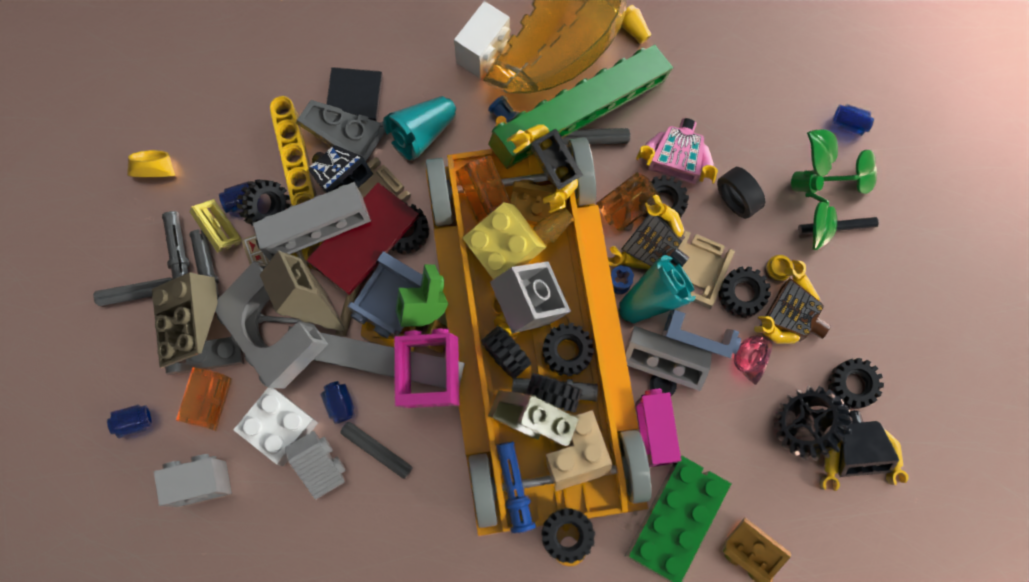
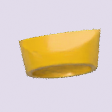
M147 150L128 156L127 176H175L169 153L165 151Z

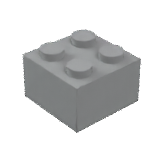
M549 262L511 267L490 282L512 333L548 326L571 312Z
M202 454L191 457L192 462L181 464L180 461H173L163 464V469L154 471L159 506L181 507L232 494L226 461L219 460L216 456L209 457V454Z

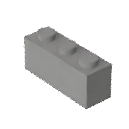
M634 326L625 349L627 366L701 391L710 371L712 352Z

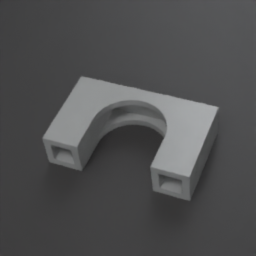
M254 261L217 299L218 304L215 312L219 322L226 326L231 333L232 341L240 346L244 352L245 360L259 374L261 383L268 388L285 389L328 343L314 324L300 321L274 345L267 346L259 333L258 320L261 310L270 298L265 290L260 274L268 264Z

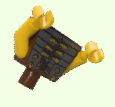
M792 260L794 269L790 267L785 268V274L792 276V279L789 278L782 284L766 315L758 316L761 324L754 327L755 332L763 333L776 344L801 342L807 338L810 332L823 339L831 325L818 318L824 305L820 302L818 294L805 274L806 265L803 261Z

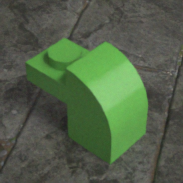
M424 265L420 288H399L395 312L401 327L428 325L440 318L445 312L448 301L443 292L444 279L442 275H439L435 265Z

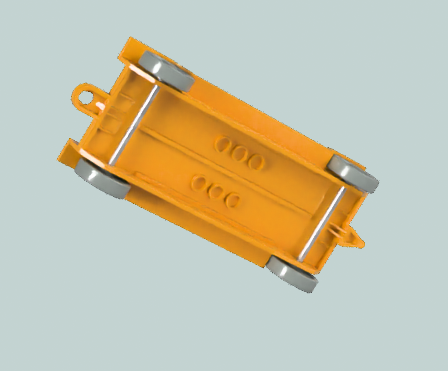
M504 116L496 118V126L502 122L507 123ZM585 137L569 139L567 148L583 176L577 179V188L566 200L561 230L529 224L546 248L526 265L549 262L571 312L548 326L521 331L517 336H511L531 362V365L516 378L531 379L532 374L535 373L558 381L567 382V379H573V382L598 383L597 402L579 400L576 412L558 409L572 416L593 410L612 462L611 473L555 491L546 465V455L568 448L570 444L564 446L543 435L540 436L539 440L533 439L488 417L498 391L512 392L513 379L495 362L481 343V340L496 328L494 320L503 311L490 283L493 278L463 240V237L503 202L510 204L514 181L520 182V180L526 179L534 181L536 185L546 187L552 183L548 180L534 154L508 169L505 168L492 149L447 155L448 166L446 167L444 166L443 158L426 160V176L439 272L444 279L443 292L448 301V306L445 310L447 328L449 333L458 337L459 362L465 363L459 387V412L478 536L508 532L510 527H512L509 509L505 508V500L508 497L496 448L498 444L514 441L524 493L531 500L529 509L532 522L536 523V527L544 526L543 524L549 515L559 509L571 508L585 514L587 518L649 509L647 503L651 499L649 464L644 442L638 431V421L598 205H595L596 179L593 157L589 142ZM563 323L564 325L574 323L573 326L578 327L579 325L583 327L582 330L584 332L588 331L590 334L589 337L594 343V354L588 367L582 370L581 373L568 377L565 374L561 376L558 375V372L551 371L548 364L546 365L542 352L543 343L546 335L550 333L552 328H557L559 324ZM563 340L558 344L557 352L562 359L572 360L579 354V348L574 341ZM508 459L512 483H514L510 460ZM519 510L520 520L522 521L521 511ZM573 524L562 525L557 531L558 542L561 543L565 537H572L578 542L579 531L577 527ZM583 560L575 561L574 563H559L565 566H575L581 563Z

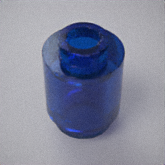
M839 104L832 124L837 125L838 129L862 136L864 132L871 130L874 118L871 117V111L850 104L845 106Z
M250 181L225 188L224 192L219 193V199L225 213L232 212L234 214L243 211V209L237 208V204H242V200L238 199V195L245 194L241 189L249 187L247 183Z
M335 381L323 387L324 391L320 396L329 419H333L334 424H339L355 417L353 411L355 406L346 384H340L339 381Z
M139 404L111 412V418L107 419L109 432L111 435L115 434L117 438L146 431L147 427H151L153 424L148 406H140Z

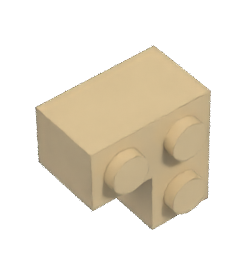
M593 410L574 416L579 421L570 440V447L546 455V465L555 491L611 473L612 462Z

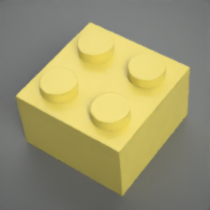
M505 202L463 237V240L493 280L511 267L526 265L546 248L545 244L516 206Z

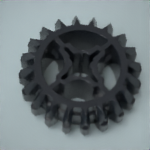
M807 386L806 393L797 389V396L794 398L791 395H787L789 402L787 404L780 403L783 412L775 413L779 421L775 422L774 426L778 430L776 436L782 441V446L786 450L790 449V453L793 456L797 457L800 454V457L807 461L811 455L815 461H818L820 454H823L825 458H829V451L831 449L839 452L838 443L847 444V439L843 435L851 434L852 430L847 425L852 423V418L848 415L850 413L848 406L843 405L844 401L840 396H836L830 389L825 392L824 388L820 386L815 392L810 386ZM813 406H823V407H827V408H829V409L824 410V409L822 408V409H819V410H813V409H811V407H813ZM810 415H811V416L813 417V419H814V427H815V430H816V431H814V429L812 428V423H811L812 420H811ZM831 426V428L829 429V431L825 434V431L827 430V428H829V427ZM813 436L815 440L803 441L797 439V437Z

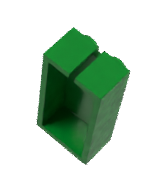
M682 455L681 461L673 464L625 554L627 558L669 582L683 581L732 484L711 471L702 473L704 467Z

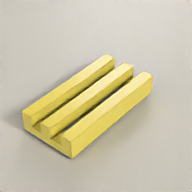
M215 199L191 206L190 214L217 253L221 252L223 248L227 250L232 245H240L241 237ZM207 208H209V209L211 210V212L213 213V215L215 216V218H213V216L211 215V213L209 212V210H208ZM221 226H222V228L224 229V231L226 232V234L229 236L230 239H228V238L226 237V235L224 234V232H223L222 229L220 228Z

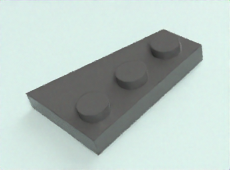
M310 100L296 121V124L329 146H339L361 155L365 161H367L385 134L383 121L381 123L368 119L366 116L360 114L358 116L342 111L340 108Z

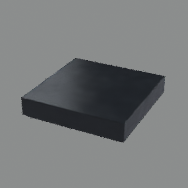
M331 67L326 104L340 108L342 111L358 116L360 114L366 116L368 119L377 122L383 78L382 71Z

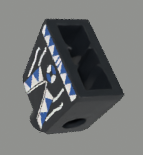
M332 146L325 154L323 152L314 154L312 165L309 167V172L325 194L338 189L342 185H348L353 182L359 188L374 175L361 155L339 146Z

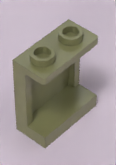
M503 390L498 391L488 414V417L533 439L539 440L540 436L543 435L564 446L569 445L579 421L578 418L533 395Z

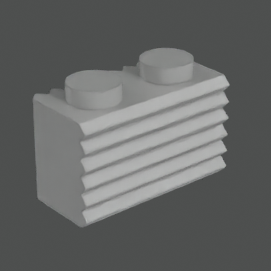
M311 431L310 434H306L305 437H301L300 440H296L295 443L286 446L285 452L289 463L316 500L345 483L342 473L346 470L338 456L333 459L330 455V452L333 450L325 437L319 439L315 431Z

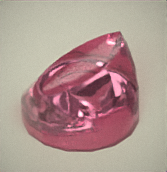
M751 336L740 344L738 352L734 355L736 368L755 385L761 380L769 364L773 348L772 342L761 336Z

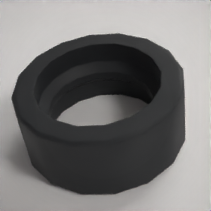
M736 166L718 178L717 187L722 199L739 217L744 219L750 218L765 206V195L760 185L745 169Z

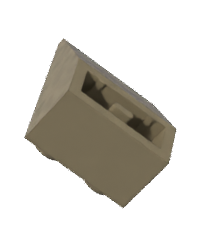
M278 251L260 274L265 290L273 304V309L281 316L294 317L305 323L311 322L321 325L326 329L343 332L344 327L328 294L302 259Z
M189 272L152 289L160 368L202 353L218 304L215 277Z

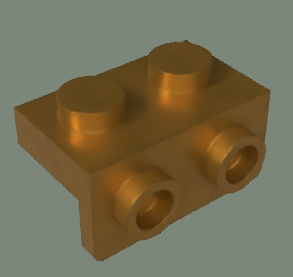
M526 179L520 180V182L514 181L510 204L516 206L526 221L532 225L561 230L565 207L549 213L551 209L549 202L543 203V198L554 194L557 188L553 184L547 185V187L536 185L534 181Z
M744 518L724 541L723 553H725L726 559L733 565H740L748 571L749 577L755 582H773V577L791 558V552L747 518Z

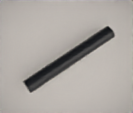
M877 217L837 221L836 231L878 227L879 221ZM814 223L799 225V235L813 234Z

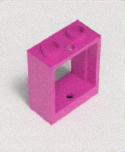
M434 329L432 334L421 335V331H406L404 336L394 337L395 406L401 408L459 406L458 337L449 333L448 329ZM446 345L447 392L411 394V347Z
M662 389L645 391V394L641 395V398L635 405L639 431L644 442L649 468L673 465L680 462L681 455L670 392L662 393Z

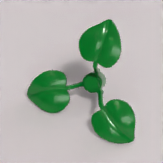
M824 129L807 132L811 144V158L814 170L796 171L791 178V187L794 192H806L805 197L819 201L814 212L812 250H818L830 242L837 229V212L835 207L829 206L827 199L815 194L823 188L824 181L857 180V191L861 194L870 193L877 181L876 157L871 150H863L859 153L856 160V175L826 176L832 169V163L837 159L838 142L836 136L831 131Z

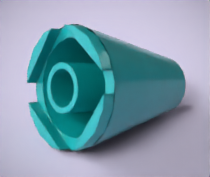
M440 96L400 109L383 117L384 130L387 135L389 133L392 134L395 140L391 143L401 156L406 160H411L412 158L415 160L456 117V106L451 99Z
M667 255L658 258L619 302V313L625 321L637 323L688 305L696 299V296H691L694 287L684 269L679 264L674 267L669 262L673 258Z

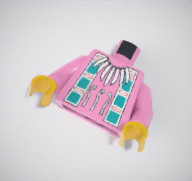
M683 118L679 128L669 126L666 132H659L640 148L636 156V160H639V158L647 160L646 165L649 166L648 170L672 176L693 184L696 183L698 178L700 182H703L704 178H709L712 180V184H714L718 173L717 168L713 165L709 148L704 144V136L694 133L696 122L689 118Z

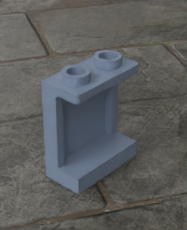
M383 251L377 260L379 263L378 267L355 302H350L347 307L352 312L351 317L363 325L366 321L375 326L374 331L387 339L389 335L393 338L399 336L404 328L401 327L395 312L399 288H420L422 274Z
M677 310L669 312L662 333L663 336L731 358L732 353L736 354L741 343V338H738L739 331L726 329L723 340L719 343L681 330L686 313Z

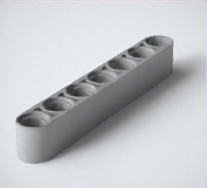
M321 333L328 345L313 360L395 378V348ZM411 351V381L447 389L446 358ZM459 362V387L465 365L462 362Z

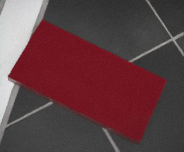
M379 182L363 198L371 221L324 240L307 259L308 264L348 296L378 264L377 260L382 252L388 253L419 218V214Z

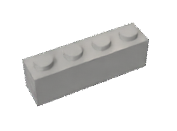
M355 182L348 185H342L338 189L326 194L315 196L313 199L299 205L291 206L277 214L266 216L262 220L253 223L260 250L271 261L278 251L292 254L368 223L371 219L364 199Z

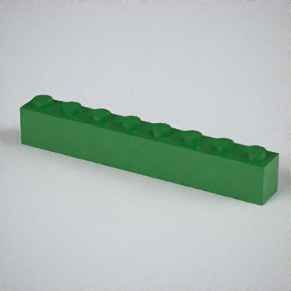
M656 45L647 49L641 48L632 57L620 59L610 69L603 68L593 78L589 80L587 78L582 79L574 88L560 91L550 101L543 100L533 110L529 112L522 111L512 121L498 124L492 130L488 145L505 168L508 169L533 155L530 149L531 144L518 153H514L513 150L516 149L515 144L512 141L507 142V139L519 130L525 131L542 124L548 128L549 132L556 128L561 138H564L665 82L674 67Z

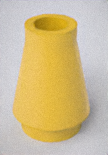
M631 5L617 16V19L620 21L619 25L633 36L639 44H642L651 37L652 34L648 30L639 8L636 9Z

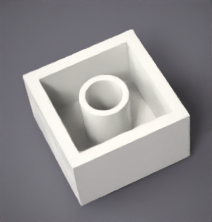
M484 1L454 39L456 63L480 79L486 72L490 73L496 64V58L500 53L504 54L511 44L510 17Z
M267 388L233 430L275 464L284 466L288 461L285 447L295 443L296 440H300L301 437H305L306 434H310L318 422L278 390Z

